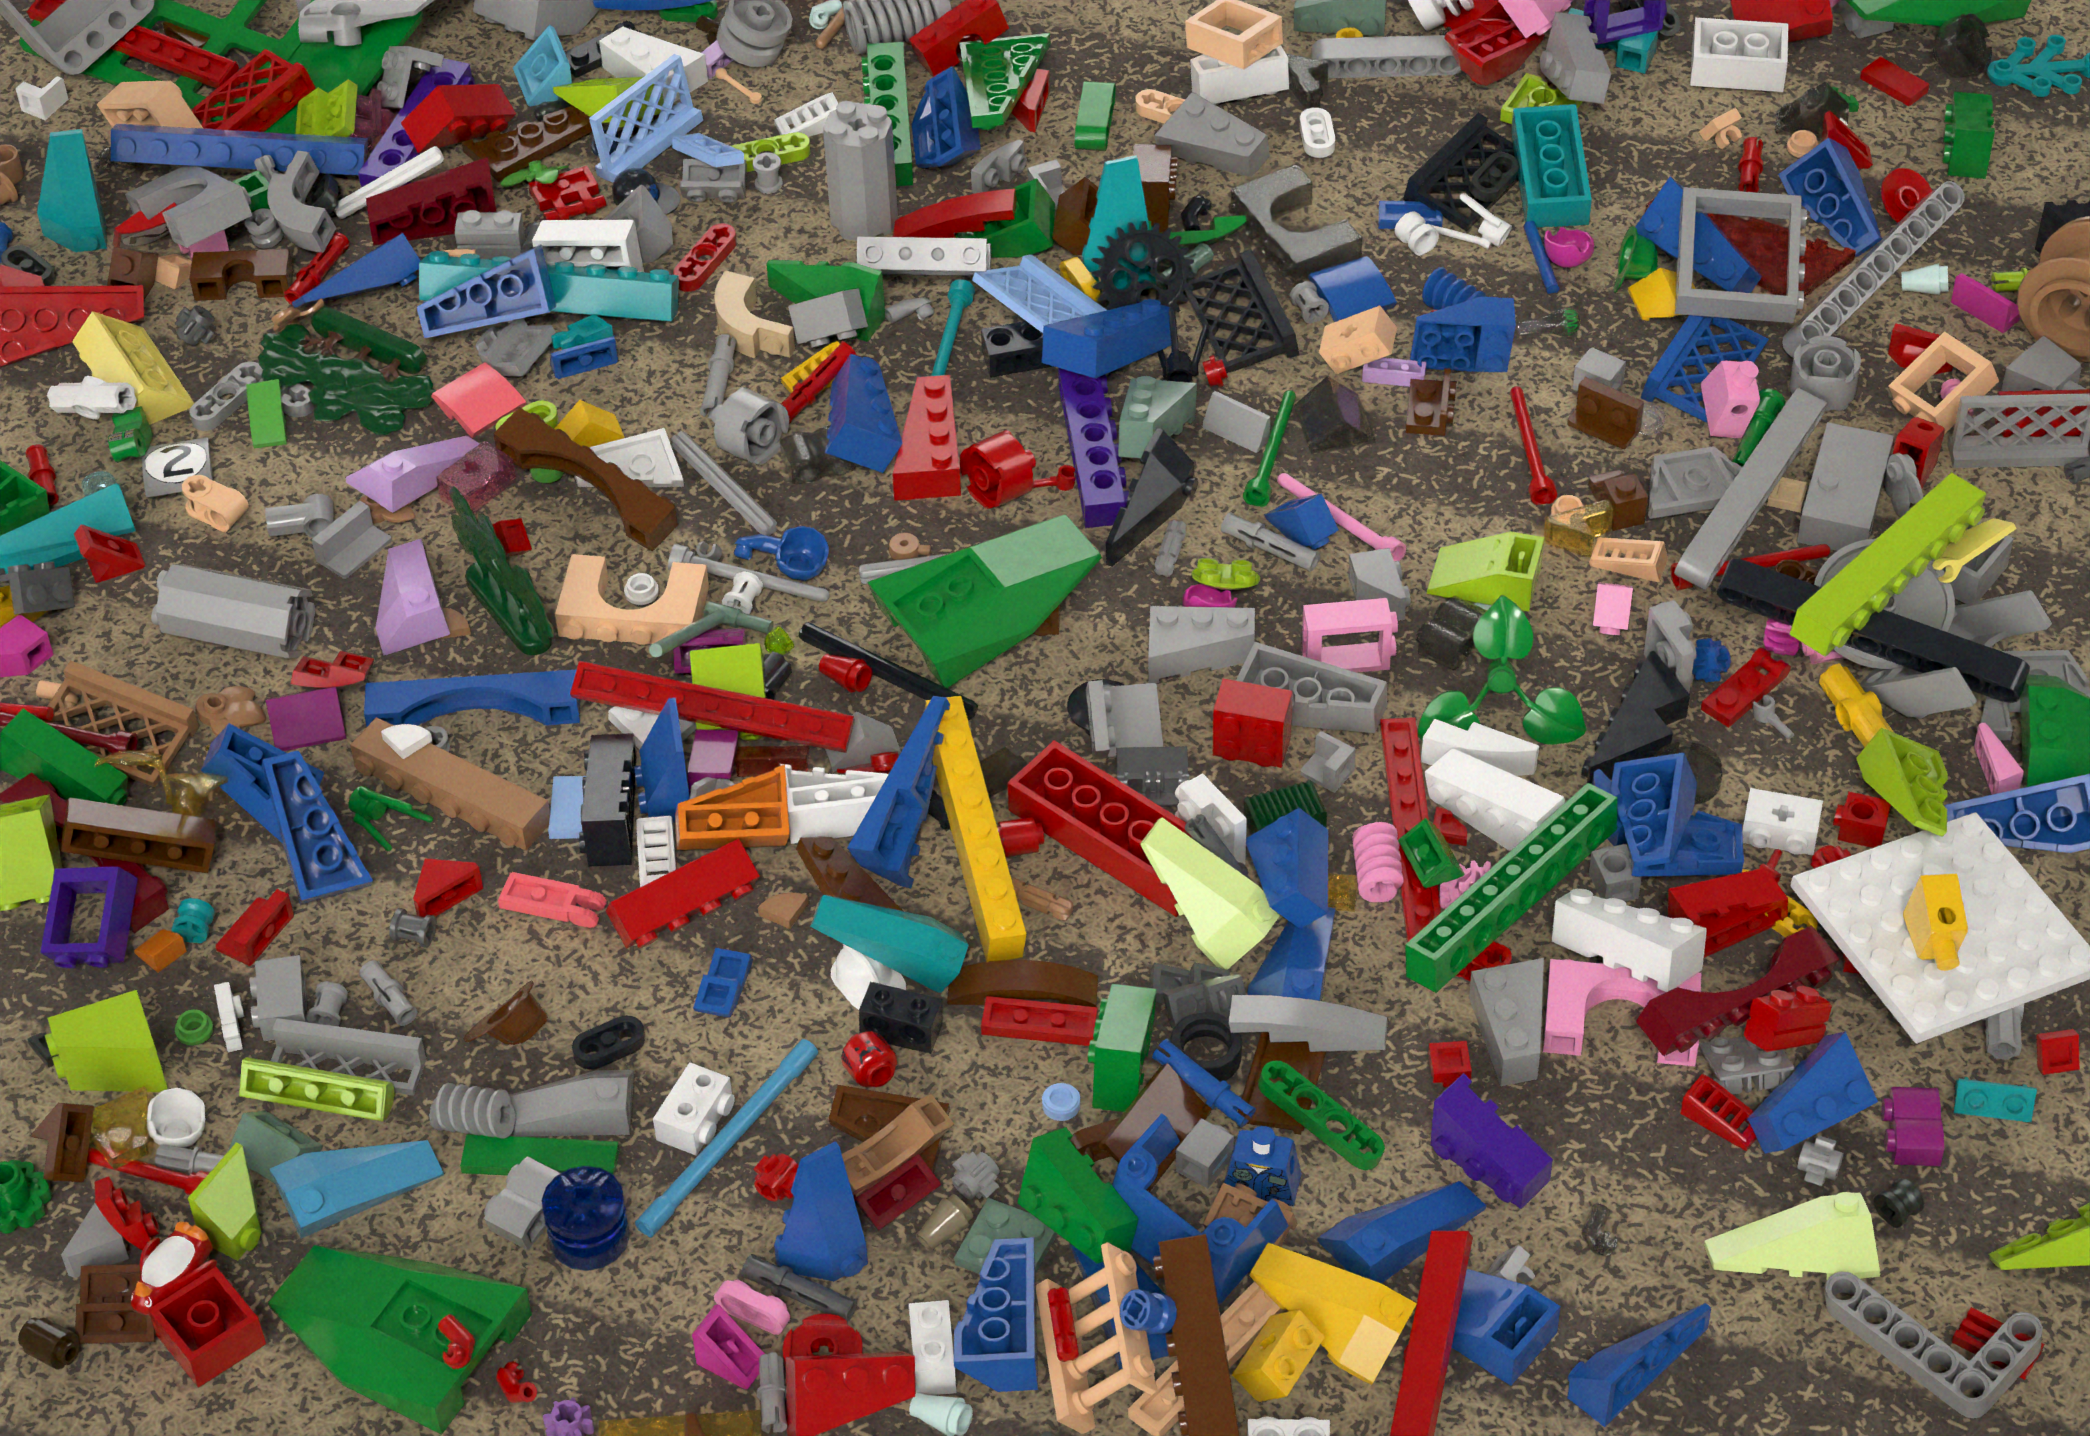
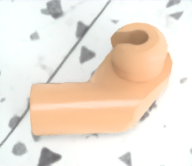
M40 680L37 685L36 694L40 698L52 700L61 684ZM72 691L69 692L63 702L65 709L78 704V697Z

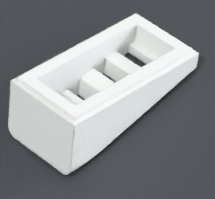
M833 93L825 94L774 119L775 126L780 135L800 132L809 137L823 133V127L831 111L836 110L838 102ZM794 124L795 127L790 129L789 125Z
M671 816L639 818L636 820L640 887L666 875L647 876V872L668 871L670 873L676 870L675 837ZM667 845V846H662V847L646 848V847H648V846ZM668 859V860L649 861V862H647V860Z

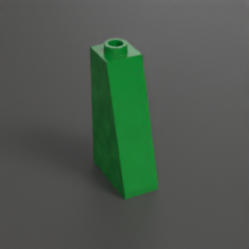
M24 708L0 732L1 771L19 779L32 772L42 782L46 780L51 783L58 796L65 800L76 798L122 806L127 800L129 793L127 792L128 776Z

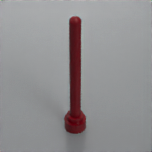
M0 712V726L6 727L16 715ZM44 721L77 743L107 749L109 753L113 754L114 758L130 761L137 751L138 737L136 733L120 730L118 733L113 732L111 735Z

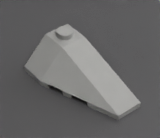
M595 1070L510 1094L511 1104L516 1112V1123L514 1131L510 1136L630 1135L634 1070Z

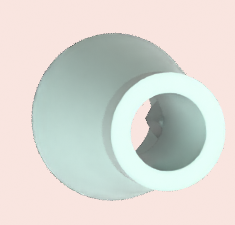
M1939 263L1901 272L1902 291L1940 295V292H1949L1948 266H1939Z
M919 1392L912 1398L909 1408L911 1416L921 1419L947 1436H963L970 1426L973 1415L971 1405L966 1404L963 1398L925 1395Z

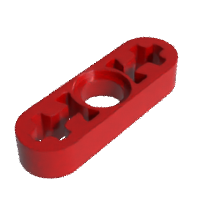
M720 223L710 227L677 264L673 274L679 275V290L691 292L699 289L737 245L736 231L733 226ZM703 255H710L713 257L712 259L706 261L698 260V258Z

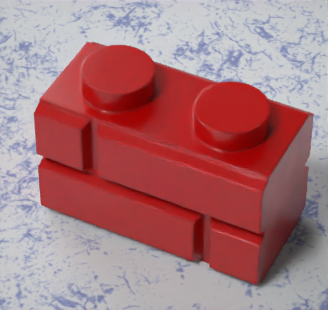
M1798 986L1796 991L1788 993L1773 990L1770 996L1758 997L1752 1000L1749 1012L1751 1019H1747L1744 1036L1748 1041L1766 1052L1819 1043L1824 1037L1826 1031L1824 1022H1828L1832 1005L1829 1001L1819 996V992L1816 989L1808 986Z

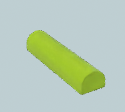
M249 1057L242 1060L239 1097L382 1122L388 1118L394 1102L395 1090L392 1082Z

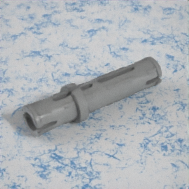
M722 334L716 338L714 354L708 361V369L710 371L703 402L700 407V414L705 417L707 408H709L707 418H712L715 407L723 403L728 377L731 371L733 372L734 370L733 355L737 341L732 337L728 346L730 337L728 334Z
M1232 512L1228 513L1222 522L1221 532L1245 541L1247 547L1252 549L1258 547L1309 572L1313 571L1318 565L1320 552L1265 529V524L1260 522L1254 524L1234 515Z

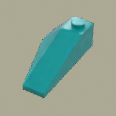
M823 895L820 898L810 927L938 993H942L960 973L969 946L962 933L932 917Z

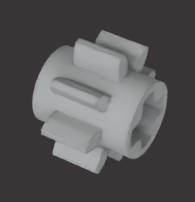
M1822 1136L1816 1138L1815 1144L1805 1141L1797 1165V1169L1806 1171L1804 1181L1822 1186L1826 1178L1836 1180L1844 1154L1834 1150L1837 1141Z
M971 1152L969 1155L964 1153L952 1164L957 1170L952 1177L953 1185L967 1199H973L975 1196L978 1199L982 1196L987 1199L999 1188V1185L994 1181L1000 1173L999 1168L987 1154L979 1152L977 1155L974 1152Z

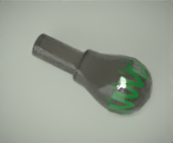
M1562 308L1549 315L1542 316L1541 319L1517 322L1518 335L1543 331L1544 334L1570 336L1578 331L1581 319L1575 310Z

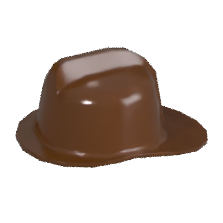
M532 980L527 982L507 1002L481 1019L466 1033L463 1038L464 1041L470 1042L485 1033L504 1044L515 1045L530 1039L547 1022L548 1018L545 1010L530 993L534 982Z

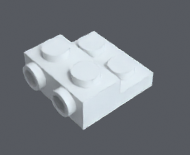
M1203 773L1191 780L1182 782L1175 790V796L1179 800L1175 816L1186 823L1193 818L1198 825L1199 822L1196 819V815H1204L1235 859L1245 864L1247 818Z

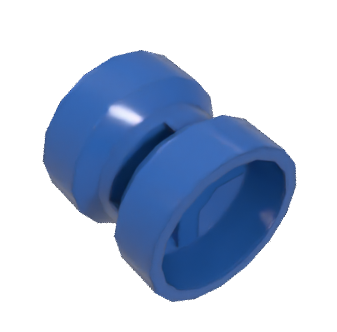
M1140 1289L1131 1290L1124 1296L1120 1305L1121 1321L1125 1327L1131 1330L1146 1331L1157 1335L1165 1334L1173 1327L1177 1317L1175 1302L1170 1296L1161 1293H1150Z

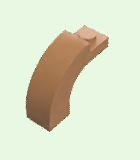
M932 1094L912 1103L875 1135L842 1154L853 1195L855 1194L857 1197L869 1190L912 1157L922 1153L955 1125Z

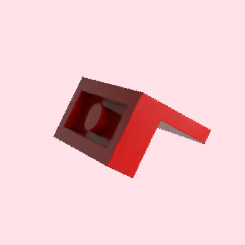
M276 889L268 900L261 897L256 898L215 945L216 950L251 966L294 917L289 894Z

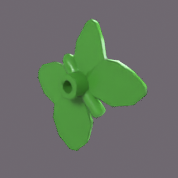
M540 160L532 161L529 163V169H521L519 172L510 174L500 184L502 187H509L525 179L531 182L535 177L536 181L540 183H553L558 177V170L569 168V165L547 167L542 165Z

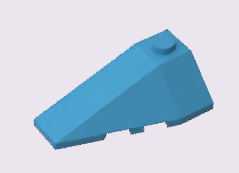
M428 1140L304 1153L269 1169L301 1239L444 1176Z

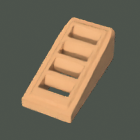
M1598 537L1589 563L1592 567L1660 582L1668 556L1664 541ZM1608 550L1613 551L1611 557H1605ZM1621 553L1626 554L1624 558H1620Z

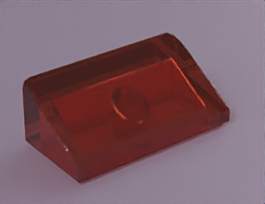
M809 746L738 747L735 759L737 777H757L773 771L780 764L791 765L792 770L808 772Z

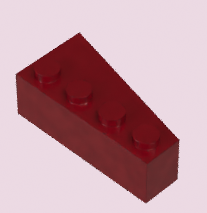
M488 157L366 198L373 246L382 245L402 233L408 241L455 234L459 212L469 210L497 212Z

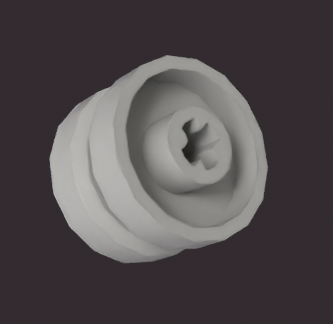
M729 0L725 16L722 18L718 28L717 41L725 54L738 63L751 67H765L773 64L780 56L784 40L791 29L793 18L790 10L781 0Z

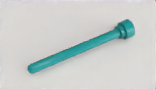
M958 279L950 285L947 296L951 308L931 376H940L946 373L963 309L969 306L974 298L975 287L969 281Z

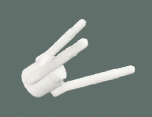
M1462 193L1460 199L1484 218L1478 230L1482 234V238L1432 225L1439 234L1479 244L1487 250L1492 244L1499 248L1508 237L1512 225L1494 216L1466 193Z

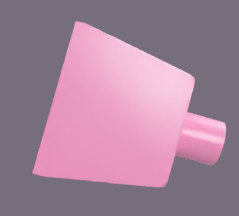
M1721 361L1701 382L1710 436L1743 437L1760 402L1756 381L1759 370L1753 362Z

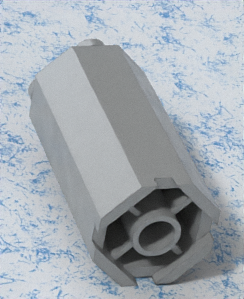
M842 101L837 104L836 110L829 113L823 127L830 222L834 228L837 227L843 239L857 241V237H876L881 233H884L885 236L892 233L895 220L898 218L892 120L887 116V110L883 106Z
M172 564L169 571L162 570L158 575L157 588L159 595L157 604L152 611L151 621L153 624L159 625L162 633L289 659L300 657L302 651L297 650L301 640L308 641L312 634L315 605L307 601V597L312 596L310 589L186 564Z

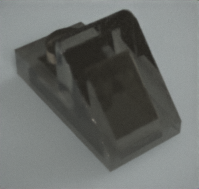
M1286 54L1288 56L1289 89L1305 109L1320 108V100L1323 97L1322 87L1328 84V63Z

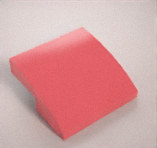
M485 362L431 395L450 420L455 418L471 438L496 425L502 417L526 405V400L498 371Z

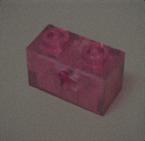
M484 440L449 468L443 470L436 479L440 500L455 509L449 495V490L452 489V486H455L467 500L473 513H475L516 481L513 458Z

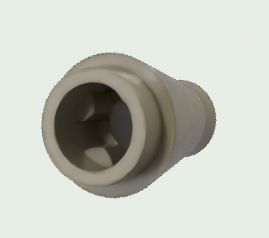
M952 1194L947 1199H941L923 1227L915 1235L922 1245L929 1251H932L939 1244L969 1227V1221L974 1217L973 1213L958 1196Z

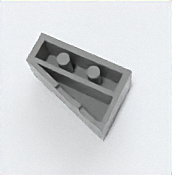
M1194 92L1185 99L1155 134L1156 145H1171V156L1185 159L1189 163H1204L1212 165L1214 169L1252 177L1270 156L1268 137L1265 133Z
M1150 606L1148 683H1159L1161 678L1178 674L1180 678L1189 676L1191 671L1211 667V670L1244 663L1254 644L1255 608Z

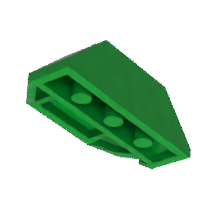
M2028 674L2020 695L2022 762L2024 771L2023 788L2090 774V697L2057 676Z

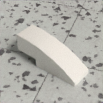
M1434 719L1423 736L1421 762L1433 765L1451 748H1454L1515 776L1532 775L1537 767L1539 746L1475 722L1472 723L1467 731Z

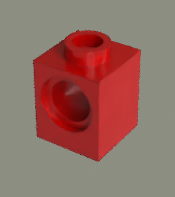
M1848 791L1845 805L1838 804L1833 825L1840 827L1837 840L1870 848L1882 845L1891 804L1885 799Z

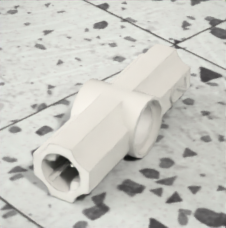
M85 376L82 383H59L57 386H51L47 394L50 402L49 407L55 412L78 413L81 416L95 420L100 418L101 413H124L126 410H133L137 401L134 394L135 388L128 383H106L93 376Z

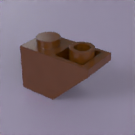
M113 247L107 286L143 285L145 300L154 286L159 254L132 248Z

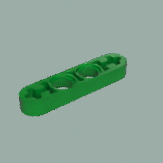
M1277 1060L1270 1061L1264 1065L1258 1079L1259 1090L1264 1096L1356 1168L1370 1170L1379 1164L1385 1150V1145L1378 1134L1290 1065ZM1279 1077L1283 1080V1082L1277 1081L1273 1083L1270 1078L1274 1080ZM1292 1088H1294V1090L1291 1093V1096H1288L1287 1091L1290 1093ZM1300 1097L1310 1098L1315 1103L1316 1108L1312 1110L1303 1109L1297 1104L1296 1099ZM1331 1120L1339 1121L1345 1126L1346 1131L1339 1134L1334 1133L1327 1128L1326 1122ZM1352 1134L1355 1135V1136H1356L1355 1139L1352 1138V1139H1351V1142L1348 1143V1141H1349L1351 1135H1352ZM1367 1147L1372 1150V1152L1368 1151L1365 1154L1360 1151V1149L1364 1150Z

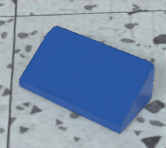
M614 336L553 352L550 357V366L556 379L618 362Z

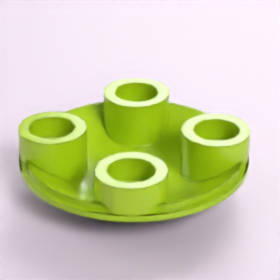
M1201 558L1191 574L1194 580L1221 590L1245 589L1255 586L1260 582V576L1252 570V563L1246 560H1233L1232 564H1218V561L1215 559Z

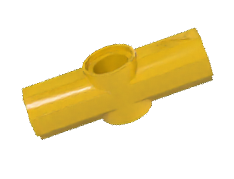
M1838 663L1829 666L1820 675L1819 684L1835 705L1838 722L1840 725H1843L1842 727L1845 731L1852 730L1864 748L1881 728L1894 733L1882 716V707L1876 694L1872 691L1865 692L1847 667H1843Z

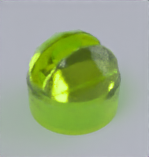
M780 626L772 629L765 636L764 640L765 649L770 654L774 651L785 655L794 648L793 641Z

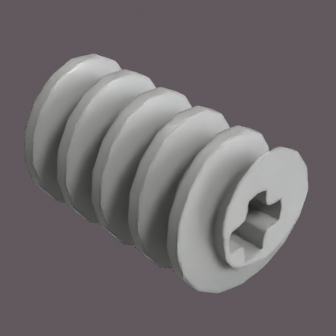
M446 1083L441 1087L437 1097L432 1102L429 1118L430 1125L436 1130L457 1131L464 1134L470 1133L488 1137L496 1136L504 1139L514 1131L516 1112L511 1104L510 1095L506 1090L498 1089L495 1091L492 1088L486 1087L481 1089V1087L477 1086L469 1088L463 1084L456 1086L452 1083Z

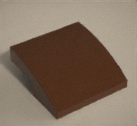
M139 1264L81 1266L80 1304H76L75 1334L79 1338V1344L156 1342V1333L150 1315L136 1312L130 1304L132 1292L140 1280Z

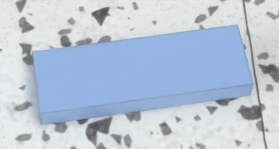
M701 133L674 136L672 138L673 149L711 166L723 167L744 163L743 152Z

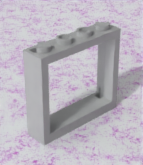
M1684 187L1680 205L1675 314L1794 323L1796 310L1803 309L1804 291H1798V284L1803 283L1805 275V264L1799 263V256H1804L1806 247V236H1800V229H1805L1807 210L1801 209L1802 196ZM1696 212L1789 219L1786 296L1692 289Z

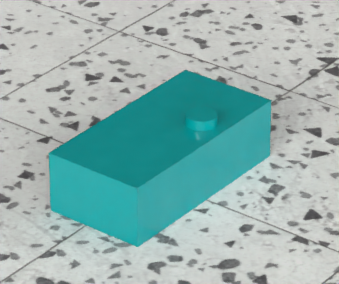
M1576 104L1513 108L1511 135L1514 155L1519 163L1517 174L1525 223L1534 221L1537 228L1589 225L1592 198Z

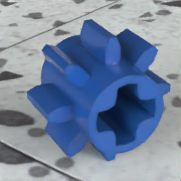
M1712 638L1696 640L1697 647L1695 649L1697 656L1693 663L1692 674L1696 675V680L1704 679L1705 682L1720 681V673L1727 672L1730 667L1731 657L1728 649L1721 645L1720 640L1713 641Z

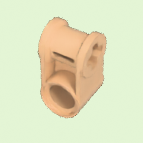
M193 475L182 483V492L188 500L186 502L187 514L222 532H227L249 508L247 499L239 491L228 488L206 476Z

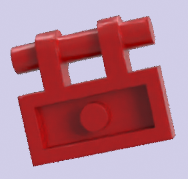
M587 165L558 174L557 179L553 183L543 184L538 181L528 183L530 194L540 212L550 208L553 209L543 213L544 220H569L571 217L584 213L588 216L595 214L597 209L607 206L604 195L591 197L599 194V188ZM576 200H579V201H580V202H576V203H573V204H570V205L565 206V204H567V203H570V202H573V201H576Z

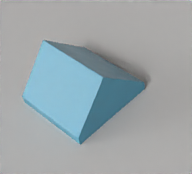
M549 25L513 67L527 105L530 107L543 102L558 100L559 96L553 93V87L572 83L570 64L555 28Z

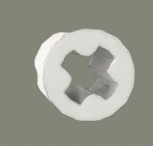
M743 571L735 575L733 579L734 586L731 592L725 594L722 604L741 609L743 613L750 614L753 608L752 601L755 596L760 595L763 583L756 575Z

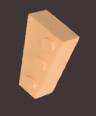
M171 80L121 82L96 104L112 128L116 124L204 129L183 99L180 88Z

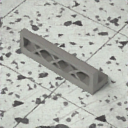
M276 1018L272 1029L276 1048L271 1058L272 1062L281 1063L285 1052L302 1056L304 1061L295 1066L318 1069L315 1064L327 1058L336 1059L340 1066L330 1072L346 1073L353 1076L355 1074L352 1069L363 1063L372 1064L377 1071L365 1076V1078L392 1082L395 1093L415 1094L426 1062L422 1038L280 1018ZM399 1068L412 1070L408 1083L392 1081L388 1074Z

